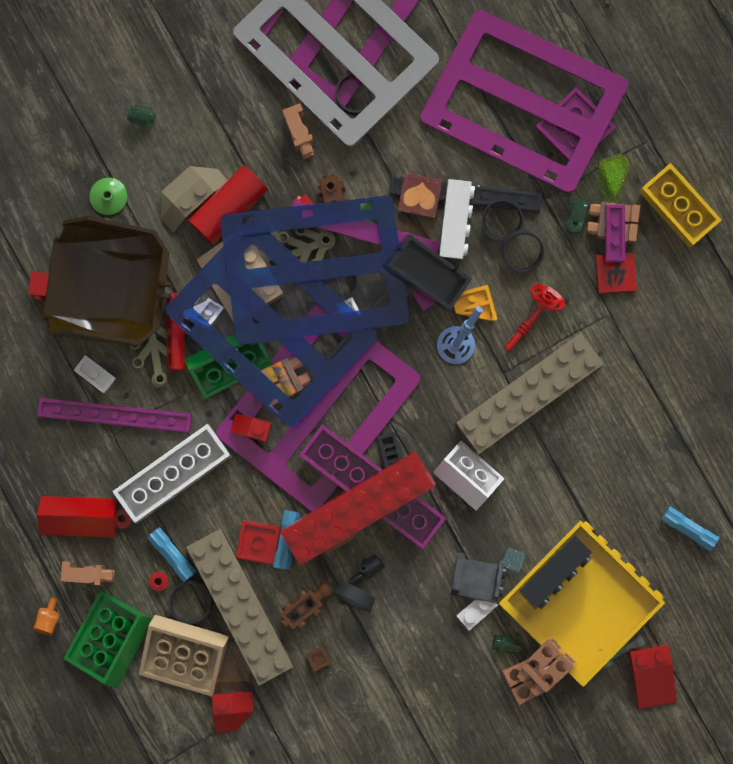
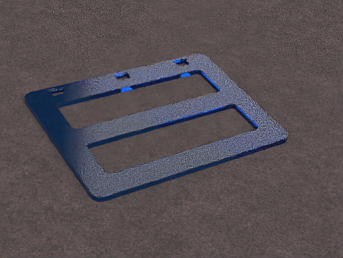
M378 196L226 214L221 218L220 226L235 337L239 344L247 345L403 325L408 322L409 310L405 282L384 267L393 252L398 251L396 248L399 245L394 203L391 197ZM371 203L372 209L361 210L360 204ZM313 209V216L302 217L301 211ZM254 216V223L243 224L242 218ZM367 220H376L378 224L380 253L248 269L245 266L242 236ZM373 273H383L385 275L388 307L264 323L253 322L249 290L252 288Z
M255 219L248 220L166 306V314L287 427H295L377 339V332ZM251 245H255L351 334L352 339L333 360H327L231 271V265ZM217 284L315 375V379L295 400L290 399L193 308V305L212 285ZM186 318L194 324L191 330L182 322ZM230 358L239 366L236 371L226 363ZM274 399L283 406L280 412L270 404Z

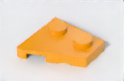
M488 285L463 291L454 305L456 314L470 317L475 308L479 306L483 309L479 319L494 322L498 320Z

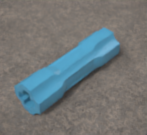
M671 506L668 507L661 518V521L693 539L708 551H712L719 540L718 536L689 520Z
M284 510L281 530L300 519L301 513ZM280 533L273 567L290 570L292 552Z
M160 527L147 537L173 567L183 582H186L197 572L172 544L169 537Z

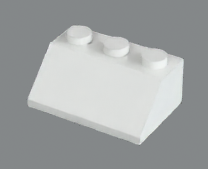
M462 441L456 445L433 472L476 511L504 480L497 471Z

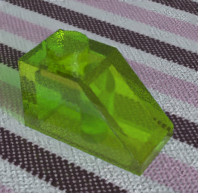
M622 153L599 162V167L612 199L617 197L630 167L628 158L624 157Z

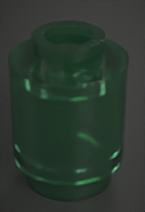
M130 106L127 120L133 124L150 127L151 123H155L156 113L150 107Z

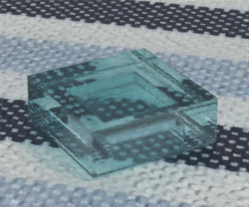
M508 547L503 558V566L520 572L526 554Z

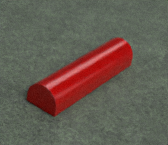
M170 293L172 298L166 299L168 372L185 371L183 294Z

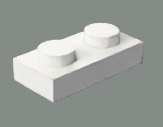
M86 355L74 369L76 373L104 394L116 380L114 376Z
M475 599L456 616L470 630L495 609L498 604Z

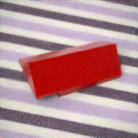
M41 496L37 512L39 535L115 537L117 499Z

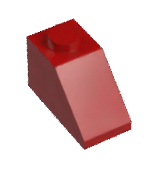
M235 414L230 432L267 443L272 424L256 418Z

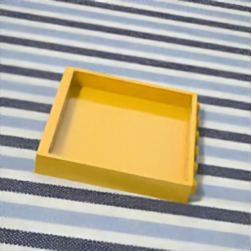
M580 520L515 586L499 605L541 646L551 636L563 648L554 659L556 660L566 651L578 663L568 673L584 687L665 604L663 601L665 597L658 590L653 591L649 587L650 583L643 576L639 578L634 573L636 569L629 562L625 564L620 559L622 556L617 550H610L606 546L608 542L601 535L597 537L592 532L594 528L585 521L583 523ZM576 536L592 552L590 555L591 561L584 568L579 566L576 569L577 575L570 582L565 580L562 583L563 589L557 595L552 593L548 597L550 601L544 608L540 609L538 607L535 610L519 594V591Z

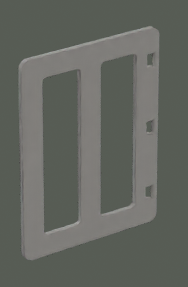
M263 0L234 28L235 37L346 146H354L439 63L438 54L382 0L353 1L414 58V61L393 82L387 81L305 0ZM280 9H286L375 95V99L356 118L351 119L260 31L261 27ZM253 40L260 45L257 51L249 44ZM294 79L301 85L298 90L290 84ZM335 119L342 125L339 130L331 124Z

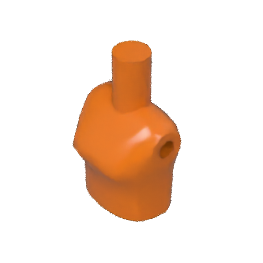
M50 598L48 607L39 609L33 627L34 631L52 636L60 617L59 613L54 611L58 602L57 599Z

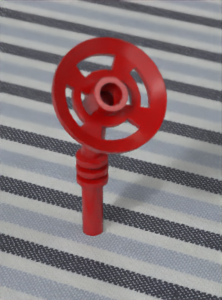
M535 284L531 287L530 294L538 303V306L526 322L523 321L522 325L519 326L520 328L516 329L517 332L504 346L506 351L510 352L523 336L525 337L526 333H529V330L532 329L531 326L545 309L551 311L563 310L565 301L556 290L543 284Z

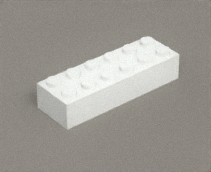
M206 424L112 492L134 523H139L229 459L231 455L210 425Z

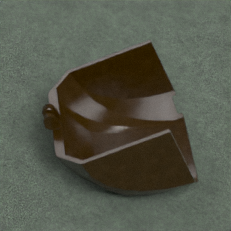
M92 216L64 220L62 223L63 231L59 237L55 236L53 240L43 318L49 324L47 333L88 341L140 345L159 330L163 299L172 298V294L164 292L165 287H173L172 282H166L170 255L168 249L155 230Z

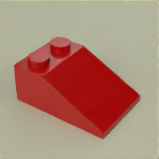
M663 644L628 651L638 709L677 702L669 645Z

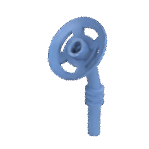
M477 306L469 319L465 320L461 327L452 326L440 334L437 340V350L443 360L451 364H461L471 358L475 350V341L470 332L483 312L481 307ZM450 332L451 335L447 337V339L445 340V344L442 343V340L445 337V335ZM453 337L451 344H448L449 339ZM462 345L465 346L464 349L461 352H459ZM467 346H470L469 352L462 358L461 355L465 353ZM448 349L450 353L455 354V359L448 357L443 351Z

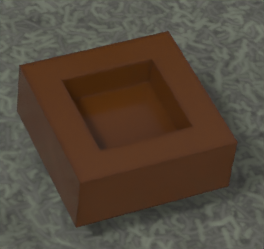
M324 646L306 654L314 672L332 663Z

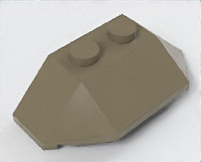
M189 166L161 191V220L175 233L188 222V219L227 179L218 169Z

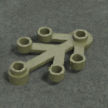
M303 224L297 225L295 232L298 236H306L315 240L308 244L290 237L286 232H280L278 234V241L281 244L287 243L297 247V249L281 256H269L266 260V265L270 271H277L282 263L301 256L297 267L293 269V276L300 279L304 276V268L311 251L318 249L316 258L311 261L310 267L313 271H319L322 267L321 262L326 250L332 249L335 245L336 239L333 233L323 231L319 234L306 229V226ZM303 227L305 229L304 233L302 234L297 232L298 228ZM286 235L287 239L285 241H281L280 236ZM328 237L330 239L329 243H323V238ZM272 259L277 261L275 266L270 265ZM318 262L320 266L313 268L312 264ZM297 269L302 271L300 276L295 275Z
M160 326L156 333L165 338L167 342V331ZM156 333L148 338V343L138 357L132 360L131 365L134 369H140L144 365V360L151 352L154 370L151 383L154 387L161 388L166 384L167 376L162 372L159 352L167 357V347L156 339ZM128 345L131 350H137L140 345L136 348L132 347V345ZM139 360L141 362V365L136 366L134 364V361ZM161 376L163 378V381L158 382L156 380V377Z

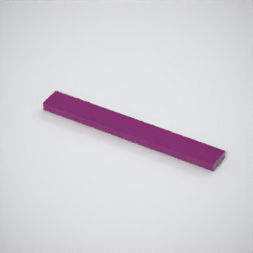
M295 200L292 203L288 218L292 221L396 250L405 235L410 234ZM411 234L434 252H438L440 242Z
M39 398L37 417L184 433H190L192 414L48 398Z

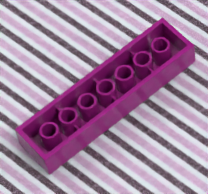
M323 424L299 454L301 458L345 491L382 470ZM416 497L382 517V519L421 549H424L446 517L421 498Z

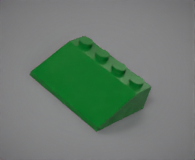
M100 590L63 659L103 684L117 688L145 637L148 626L153 618Z

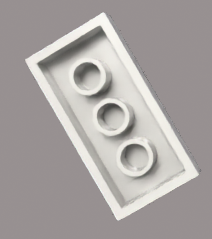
M448 179L439 254L443 258L462 260L463 256H467L468 244H465V237H469L470 225H467V218H471L472 206L469 205V200L474 198L475 186H471L472 182Z

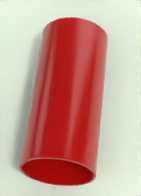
M242 165L188 221L214 246L268 191V188L250 169Z

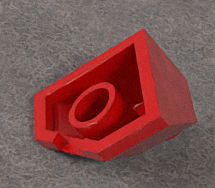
M253 691L214 693L212 695L216 733L235 732L254 711Z

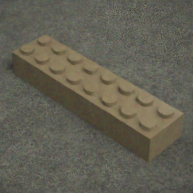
M580 333L456 422V426L477 455H479L604 363L582 333Z
M219 529L187 546L188 553L258 686L291 669L293 665L222 530Z

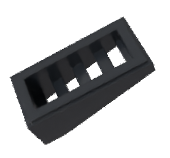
M396 432L377 437L385 468L403 458ZM394 440V443L383 446V442ZM396 447V450L385 453V450ZM398 455V458L387 460L389 457Z

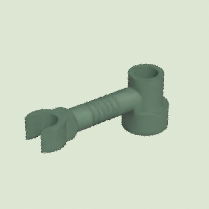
M639 636L625 644L602 668L605 669L613 665L612 660L623 655V653L644 645L643 638Z

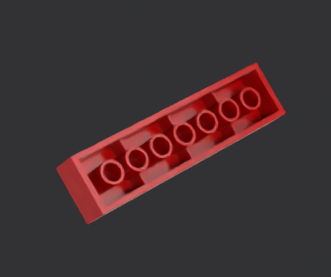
M415 450L286 526L280 533L301 566L432 489L436 483Z

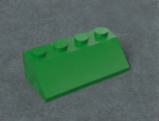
M253 325L185 359L187 367L204 399L252 376L253 373L273 365Z

